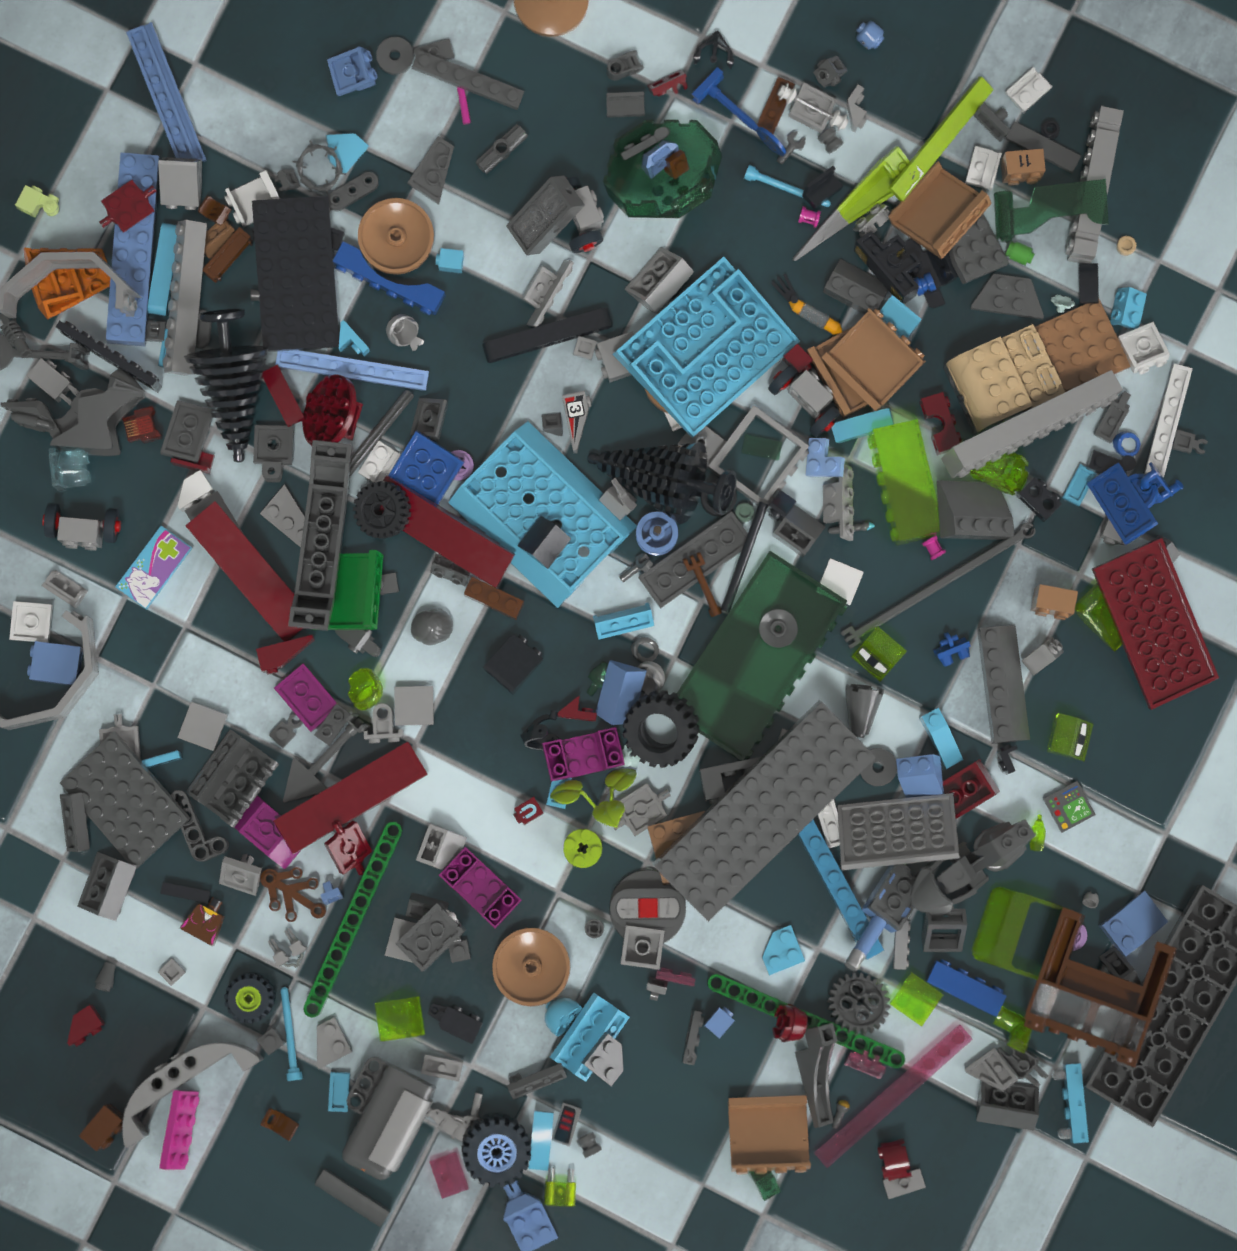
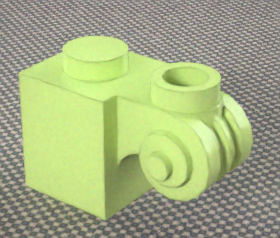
M25 185L15 206L18 210L36 218L42 207L48 216H55L59 212V198L52 194L45 196L38 187L32 185L30 188Z

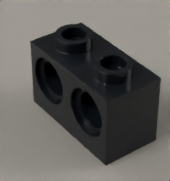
M1034 477L1016 497L1039 519L1045 522L1062 503L1056 493H1051L1046 489L1047 485L1041 479L1037 480ZM1029 488H1036L1038 496H1031ZM1043 501H1049L1052 504V509H1045Z

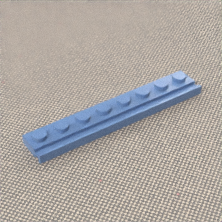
M152 22L127 31V36L175 157L202 159V162L207 161Z

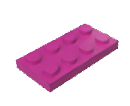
M173 1090L159 1169L185 1170L188 1163L189 1146L192 1143V1129L196 1121L195 1113L196 1107L199 1104V1092L193 1090Z

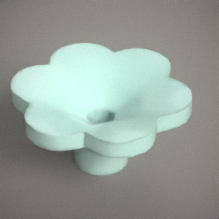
M1055 295V297L1051 298V301L1058 306L1057 311L1063 313L1065 308L1069 309L1075 305V302L1066 296Z
M626 745L622 750L625 766L636 767L641 758L637 755L631 757L629 754L633 750L631 747L627 748Z

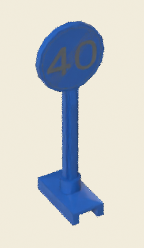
M718 67L692 93L694 97L692 100L697 105L708 94L713 99L716 98L745 125L756 131L760 139L773 152L780 156H784L787 153L784 146L772 133L763 127H758L754 120L721 93L717 85L724 77L723 71Z

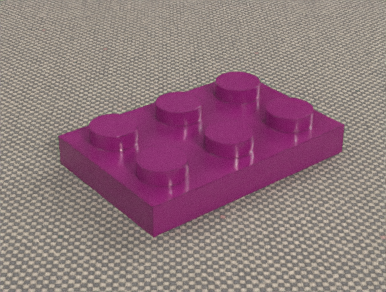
M304 663L274 687L310 732H313L324 722L337 704Z

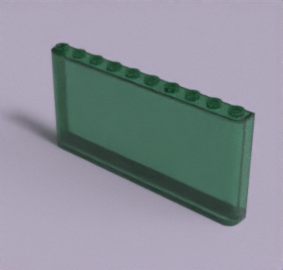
M769 551L677 692L678 698L682 699L684 697L688 700L686 704L694 707L693 714L698 715L699 718L697 725L700 726L699 734L740 761L748 760L754 752L751 749L755 743L759 744L764 737V734H762L764 728L767 727L769 729L775 720L772 717L775 711L780 712L785 704L783 702L786 695L790 697L795 689L794 682L796 679L801 680L806 670L803 668L807 663L811 664L816 657L814 651L817 647L821 648L827 640L824 637L827 631L832 632L837 624L835 622L838 615L842 617L846 611L847 606L845 604L847 600ZM776 609L789 612L795 618L798 627L797 635L793 642L781 648H775L766 644L759 632V625L763 616ZM777 625L774 630L779 633L782 631V628Z

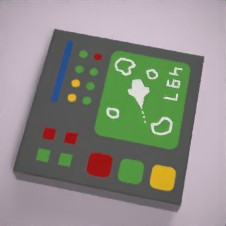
M1078 781L1043 799L1061 833L1096 815Z

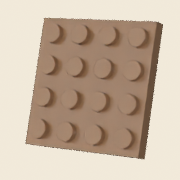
M1100 300L1099 303L1085 304L1035 327L1065 392L1110 370L1115 375L1131 367Z

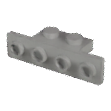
M564 260L556 275L543 266L539 267L521 298L536 308L527 323L528 326L537 327L543 322L545 312L553 305V298L556 293L561 291L565 278L571 274L574 262Z
M844 464L843 477H839V482L823 485V522L828 524L840 521V538L853 541L854 491L852 479L854 474L852 467Z

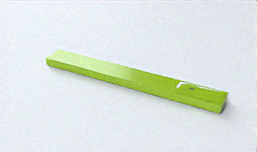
M983 77L976 79L889 186L888 189L899 201L906 199L994 89Z

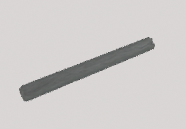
M405 390L352 456L350 476L413 399L414 396L410 391Z

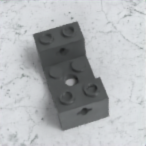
M760 757L700 769L699 776L704 800L713 804L725 793L722 774L724 778L735 776L736 772L741 770L744 774Z

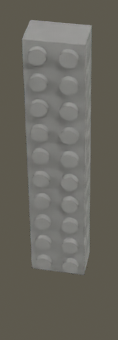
M1110 370L952 447L941 459L952 479L957 476L962 478L968 475L974 468L979 470L987 462L999 460L1005 453L1009 455L1018 450V447L1022 445L1025 447L1033 443V440L1036 438L1042 439L1046 437L1052 430L1056 432L1064 428L1065 424L1069 422L1072 424L1080 420V417L1083 415L1089 416L1093 414L1099 407L1103 409L1109 406L1112 401L1119 398L1118 394L1123 389L1113 371Z

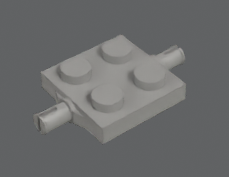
M115 714V726L109 729H99L100 744L112 732H116L141 760L139 727L123 726L122 714Z
M646 783L619 800L624 804L625 810L619 821L620 824L617 828L614 827L615 831L626 825L634 836H637L648 829L647 826L654 825L667 817L662 807V801L671 796L666 789L657 795Z

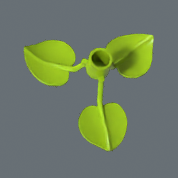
M617 769L609 773L605 778V784L607 787H611L610 801H603L599 806H596L589 796L581 790L583 784L576 780H569L559 784L550 794V799L560 804H570L575 802L581 794L594 808L592 815L595 820L617 828L625 806L621 801L613 800L614 790L624 791L629 788L634 782L637 772L634 769Z

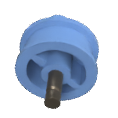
M663 512L648 513L641 518L637 525V543L647 554L653 556L664 555L670 552L677 542V524Z

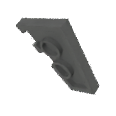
M439 136L407 183L438 205L454 149L453 145Z

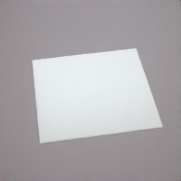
M830 559L817 592L851 605L864 572Z

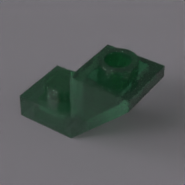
M748 1171L749 1177L755 1183L764 1201L781 1192L771 1171H767L766 1174H756L755 1171Z

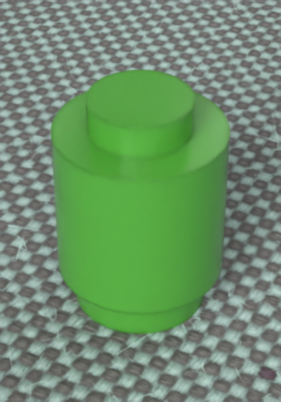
M1011 241L1005 255L1010 260L1026 266L1027 263L1031 264L1035 253L1032 252L1033 248L1017 241L1016 243Z

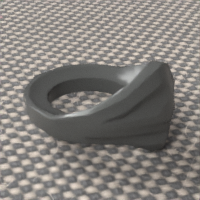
M641 637L632 643L631 652L640 662L653 661L659 654V647L652 639ZM639 644H651L654 648L653 655L649 658L642 657L637 650Z

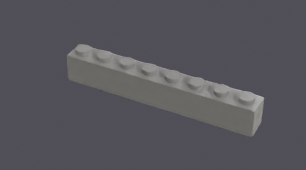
M183 220L179 221L175 228L177 238L173 249L175 259L172 264L173 281L170 284L171 300L168 304L170 313L166 324L168 329L165 340L166 355L163 359L165 373L184 376L192 375L189 367L194 364L187 363L184 356L195 352L206 223Z

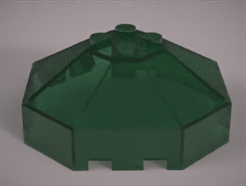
M645 120L614 141L613 147L615 150L613 155H610L607 165L609 171L604 176L603 183L608 196L628 218H681L711 198L722 154L717 140L698 120H689V124H680L679 120H664L663 123ZM667 126L670 129V135L663 140L672 141L678 145L679 150L681 149L685 153L690 170L673 179L663 169L650 179L641 167L643 154H646L661 141L626 160L623 159L621 153L625 152L624 147L633 142L637 145L642 142L640 138L648 134L654 136L655 130Z

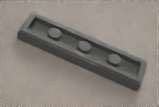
M1015 121L1005 138L1007 141L1025 150L1043 149L1044 160L1071 174L1081 158V155Z

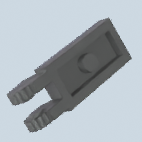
M660 127L655 130L654 136L648 134L640 138L641 143L635 145L633 142L624 147L625 152L621 153L623 159H629L670 135L669 127Z

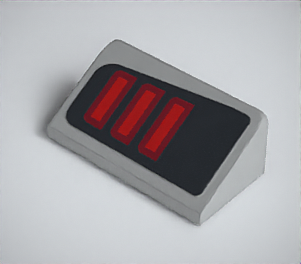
M566 1103L562 1104L552 1141L570 1147L582 1108Z

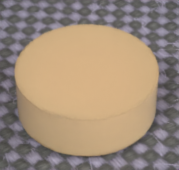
M1130 236L1121 237L1116 245L1117 251L1123 256L1131 255L1136 249L1135 240Z

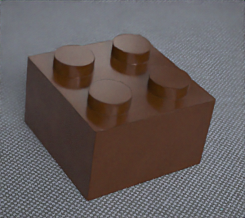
M111 1103L104 1105L81 1132L79 1137L96 1151L107 1149L114 1141L112 1137L123 1130L124 1114Z

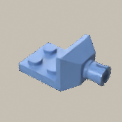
M517 1180L511 1184L514 1191H512L509 1183L506 1184L503 1189H505L509 1201L507 1202L503 1219L505 1222L507 1221L520 1250L533 1251L557 1239V1233L540 1198L526 1192L523 1193Z

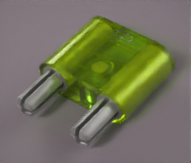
M548 1168V1181H545L544 1205L575 1207L576 1182H574V1169H572L571 1182L570 1169H568L567 1182L554 1181L555 1168H552V1181H550L551 1168Z

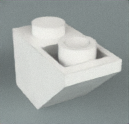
M201 470L184 479L178 502V508L182 512L214 493L213 488Z

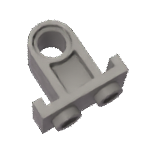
M1051 637L1025 657L1022 662L1034 676L1057 659L1064 652L1062 650L1063 647L1057 639L1054 640Z
M381 703L376 705L372 713L373 735H369L368 731H364V739L369 740V743H380V739H388V742H400L399 738H404L403 729H398L399 733H394L392 709L387 704ZM383 708L387 709V717L384 719L379 718L378 711Z

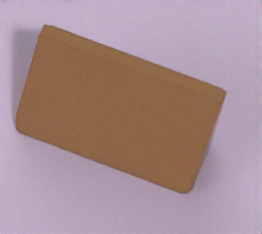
M227 221L223 222L222 225L215 224L206 231L204 254L209 259L220 250L235 232Z

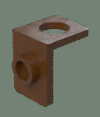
M269 1108L260 1123L261 1126L273 1130L288 1141L292 1139L299 1126L297 1122L272 1108ZM274 1114L273 1120L268 1123L269 1117Z

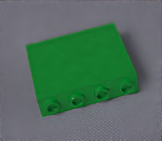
M369 550V553L340 555L335 601L328 630H377L383 567L382 553L377 550Z

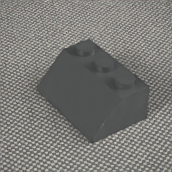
M842 259L838 262L823 290V293L863 314L868 312V308L878 309L888 292L878 278Z
M97 852L77 907L98 916L117 921L137 866Z
M980 1081L976 1121L1034 1131L1039 1116V1087L1015 1082L1002 1092Z

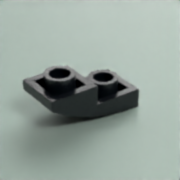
M1098 263L1079 264L1080 304L1099 303Z

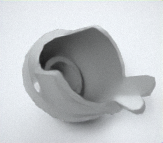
M398 314L388 322L386 334L393 344L397 346L410 345L411 349L416 351L417 345L424 343L422 339L416 336L419 327L412 317L406 314Z
M645 661L638 666V668L647 670L642 691L647 695L652 691L658 692L663 687L665 681L662 667L653 661Z

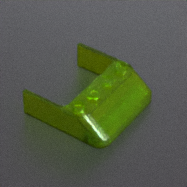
M995 887L990 892L972 947V956L977 961L1037 981L1039 976L1018 970L1012 966V959L1030 904L1035 902L1062 911L1063 906L1004 887Z

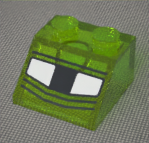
M877 626L851 658L881 682L907 651Z
M1056 714L1047 752L1085 761L1093 724L1069 715Z

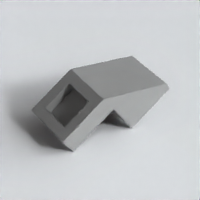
M857 85L846 104L851 128L854 132H856L858 127L862 129L867 121L865 118L867 112L857 106L864 98V88L860 85Z

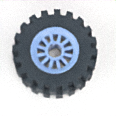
M493 1113V1117L488 1118L487 1114L483 1116V1120L479 1121L476 1119L474 1126L467 1128V1134L462 1139V1156L467 1172H470L474 1180L477 1178L480 1184L484 1185L486 1182L489 1184V1187L493 1188L495 1184H499L501 1188L505 1187L504 1183L509 1182L510 1185L515 1183L514 1179L516 1177L520 1179L523 1176V1170L527 1171L529 1167L528 1161H531V1145L525 1128L522 1124L519 1125L516 1119L513 1118L511 1120L509 1115L503 1114V1117H499L498 1113ZM494 1148L502 1149L499 1155L491 1153Z

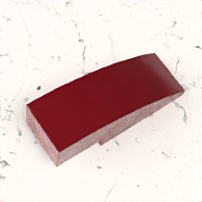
M278 364L265 370L262 377L287 426L290 427L304 420L305 417Z

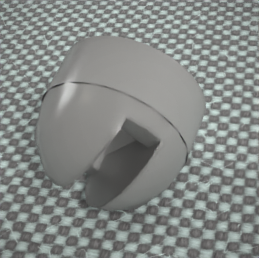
M1089 891L1084 895L1082 903L1086 907L1096 908L1099 896L1097 893L1093 894Z

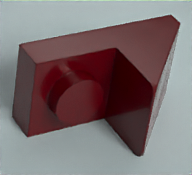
M580 696L576 697L558 712V718L596 722L597 713H593L594 709L582 708V711H578Z

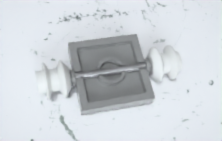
M788 83L780 87L777 93L780 96L779 101L784 98L786 99V104L794 102L788 117L819 133L824 131L828 120H830V127L834 125L838 127L837 131H840V129L844 130L849 121L847 114L841 116L840 110L831 113L837 99L806 83L801 85L798 94H796V87L793 89L788 88Z

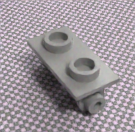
M876 204L873 206L866 217H862L856 222L857 226L853 228V231L861 232L859 236L863 237L870 231L874 233L878 230L873 224L876 222L881 227L889 219L888 216L891 212L885 209L887 205Z

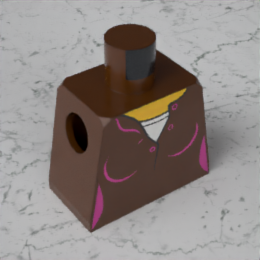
M212 897L208 906L199 903L179 929L210 946H215L225 916L218 913L223 902Z

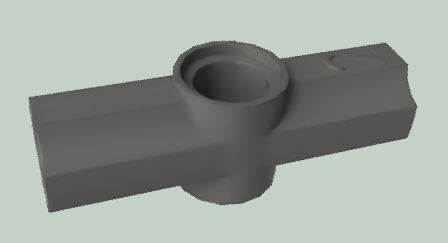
M516 124L501 139L494 142L493 146L475 162L476 165L487 175L502 160L507 159L510 153L528 135ZM504 146L507 150L504 153H499L497 148Z

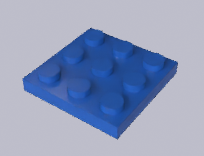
M417 430L388 476L439 505L465 461Z

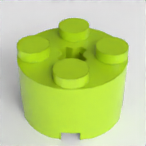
M578 829L567 836L563 846L564 855L571 865L577 868H588L596 864L600 859L602 843L594 832L588 829ZM581 843L588 846L586 849L587 853L585 854L577 851Z

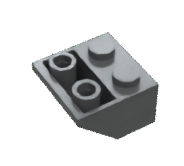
M794 505L772 536L804 558L825 529V526Z

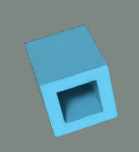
M441 248L440 254H436V265H439V271L462 273L464 251Z

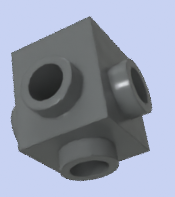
M834 56L817 64L818 68L813 73L823 87L830 85L834 87L841 81L840 78L848 70L839 57Z

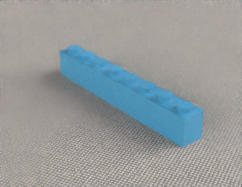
M812 820L797 835L857 943L869 921L861 910L862 908L814 820ZM878 938L865 957V960L884 951Z

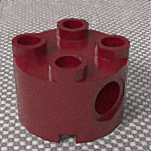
M904 1138L889 1143H881V1147H877L880 1160L884 1159L885 1166L882 1167L883 1176L885 1179L888 1178L889 1182L898 1178L912 1177V1173L907 1172L911 1168L906 1147L901 1146V1144H905Z

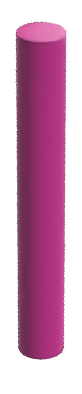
M457 87L463 124H470L465 90Z

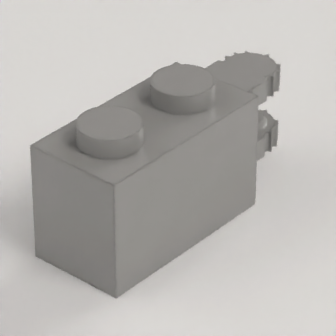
M41 358L26 376L58 403L63 399L70 405L73 400L66 397V393L69 390L75 396L79 393L69 382L71 378L63 371L61 373L55 370L57 366L49 359L45 362Z

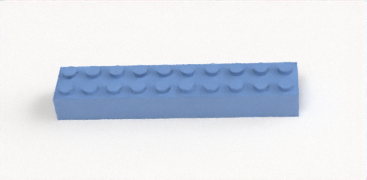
M120 153L118 189L130 180H133L142 191L151 185L158 191L159 156ZM157 192L148 197L150 205L155 210L154 213L125 233L115 224L111 267L142 298H135L137 310L134 311V317H126V313H121L120 309H115L116 284L110 279L106 329L107 344L146 346L147 306L150 294Z

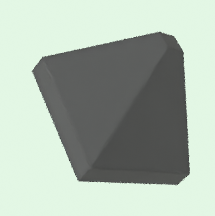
M561 414L542 415L543 432L563 436Z

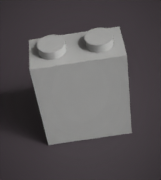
M164 157L158 160L161 205H166V208L169 209L185 206V209L196 210V207L201 205L202 159Z

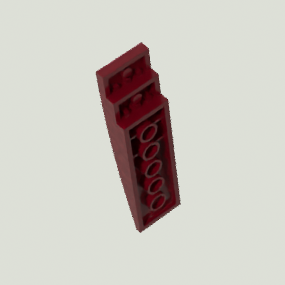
M385 476L383 481L392 482L400 486L401 490L406 492L405 496L409 497L410 500L408 504H411V509H409L411 517L407 518L409 522L404 525L405 529L402 531L493 587H498L515 553L501 546L499 542L487 536L479 528L390 476ZM382 505L380 507L381 514L384 513V507Z
M216 501L185 525L284 642L290 640L303 629L288 626L294 593Z
M406 742L273 822L292 854H295L335 831L332 826V822L335 820H339L341 826L349 823L424 778L428 773L409 742Z

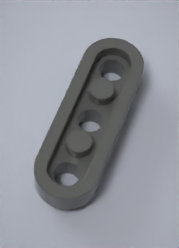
M365 172L328 195L329 208L333 211H341L375 191L379 185L377 176L372 172ZM370 178L372 179V182L370 184H367L365 182L366 179ZM355 188L356 192L352 194L349 190ZM339 198L340 201L338 203H334L333 199Z

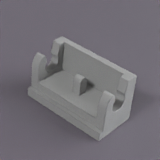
M57 570L52 571L41 585L76 609L88 592Z

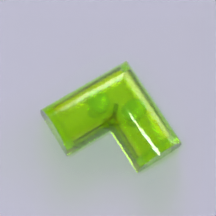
M1002 1006L993 1024L1010 1032L1007 1046L1025 1053L1033 1029L1024 1026L1026 1019L1023 1016Z

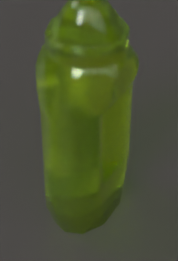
M1038 815V819L1032 826V830L1036 834L1030 840V850L1043 851L1045 847L1046 829L1041 819L1042 815Z

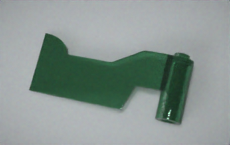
M1106 179L1034 187L1029 207L1022 208L1013 207V192L999 191L994 193L996 239L1002 243L1011 242L1015 235L1030 234L1051 218L1087 214L1092 222L1109 225Z

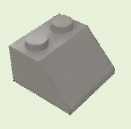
M626 925L621 964L660 969L665 931Z

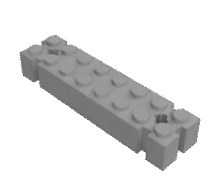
M1101 106L1099 111H1095L1094 117L1092 116L1090 128L1093 129L1088 135L1086 146H1089L1083 158V164L1086 165L1084 170L1081 171L1079 182H1082L1076 194V200H1079L1073 210L1072 218H1075V221L1069 231V236L1072 238L1067 244L1065 254L1068 255L1067 261L1088 264L1096 257L1098 238L1101 231L1124 110Z

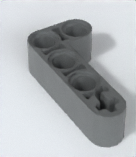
M180 790L174 791L171 796L174 800L178 799V795L184 797L182 804L185 807L188 806V808L183 810L190 812L192 815L191 820L181 827L192 857L196 861L205 862L226 853L229 849L227 839L214 837L207 840L188 794ZM192 830L199 832L197 840L193 841L190 839L189 835ZM218 840H222L224 843V848L221 851L215 849V843ZM203 847L206 850V856L200 859L197 856V850Z

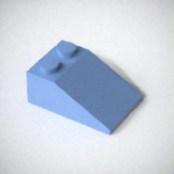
M1143 891L1099 924V927L1119 952L1126 957L1154 935L1168 921L1146 891Z

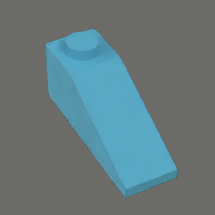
M937 708L920 717L919 719L945 768L948 769L963 761L940 709Z

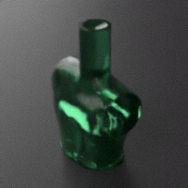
M602 661L588 675V678L593 682L586 691L590 696H593L598 688L603 686L608 668V663Z

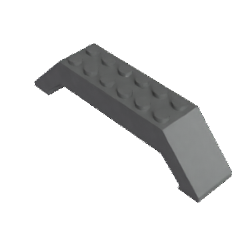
M313 440L309 489L295 594L290 609L289 627L328 631L335 601L348 500L351 444Z

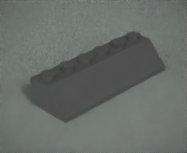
M1016 626L980 628L977 630L991 742L992 744L1030 740Z

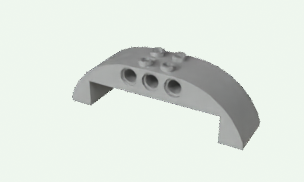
M218 1042L197 1047L187 1053L180 1052L171 1058V1063L168 1064L166 1062L155 1068L154 1071L156 1073L147 1078L135 1090L126 1107L123 1119V1140L126 1148L133 1146L149 1135L137 1114L230 1053H232L242 1071H246L264 1059L262 1055L244 1045ZM191 1056H193L196 1060L195 1066H192L189 1063V1058ZM174 1067L178 1068L179 1070L178 1077L173 1075ZM157 1078H160L163 1082L161 1088L156 1084Z

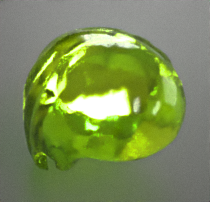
M360 668L349 677L350 690L348 691V696L355 708L367 710L380 701L383 694V686L373 670Z

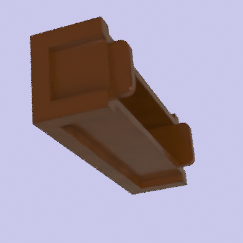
M239 227L203 268L204 274L215 283L218 280L221 282L220 277L248 245H253L251 236Z

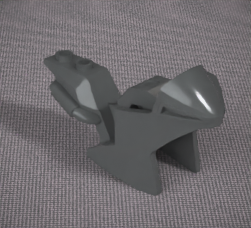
M118 369L111 374L107 391L96 388L81 390L70 403L71 408L67 414L59 419H55L49 408L43 402L37 401L36 398H27L25 402H18L17 399H8L7 402L1 403V407L12 411L11 419L20 426L44 433L49 432L53 438L50 446H59V452L118 456L121 451L116 426L138 402L145 399V391L129 373Z
M1026 819L1013 825L1009 821L1003 822L981 831L982 833L974 841L973 852L969 851L965 845L967 844L966 842H961L958 844L959 858L950 859L952 865L936 879H934L932 872L944 860L931 861L922 867L917 873L918 875L911 890L910 901L912 906L926 913H951L954 909V904L976 894L977 890L989 881V877H986L982 869L987 868L994 872L1007 869L1024 854V851L1027 849L1025 845L1036 836ZM965 885L969 888V891L951 901L944 896Z

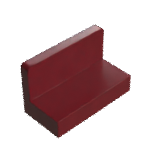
M202 452L198 464L176 458H171L170 462L175 466L195 471L201 470L203 473L210 474L215 456Z

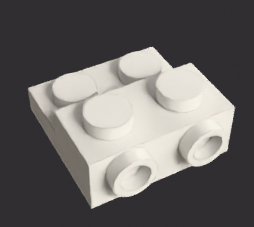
M1154 322L1118 336L1133 374L1139 372L1141 375L1150 370L1149 367L1154 365L1161 367L1167 363L1170 353Z

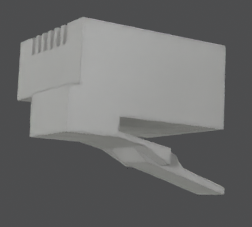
M614 478L611 481L613 486L603 494L599 501L621 520L637 506L635 502L637 500Z

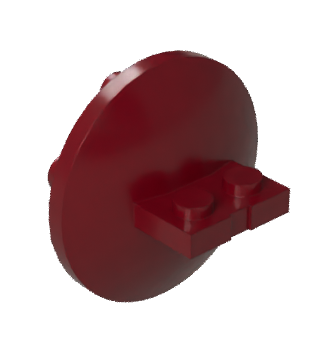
M338 374L325 376L313 391L307 395L305 409L302 413L305 419L301 422L304 437L311 446L313 440L338 443L342 438L353 440L363 404L356 401L354 385L348 378Z

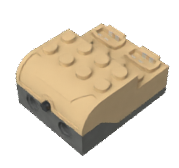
M1033 324L1003 338L1000 336L973 348L945 364L943 369L974 436L1065 393L1062 382Z

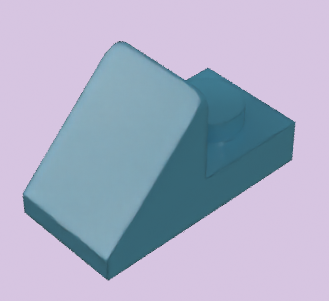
M343 320L340 325L339 351L342 352L353 343L351 345L353 350L357 354L362 353L363 356H366L370 352L369 348Z

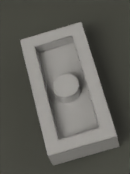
M425 1054L421 1074L459 1082L463 1062Z
M920 1168L908 1171L912 1173L910 1178H898L889 1182L888 1178L883 1179L888 1199L926 1188Z

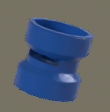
M930 272L925 273L923 279L922 277L913 278L919 285L918 296L924 295L927 289L931 292L936 290Z

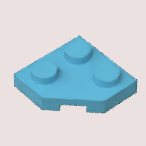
M791 925L774 931L771 934L762 956L769 975L805 961Z

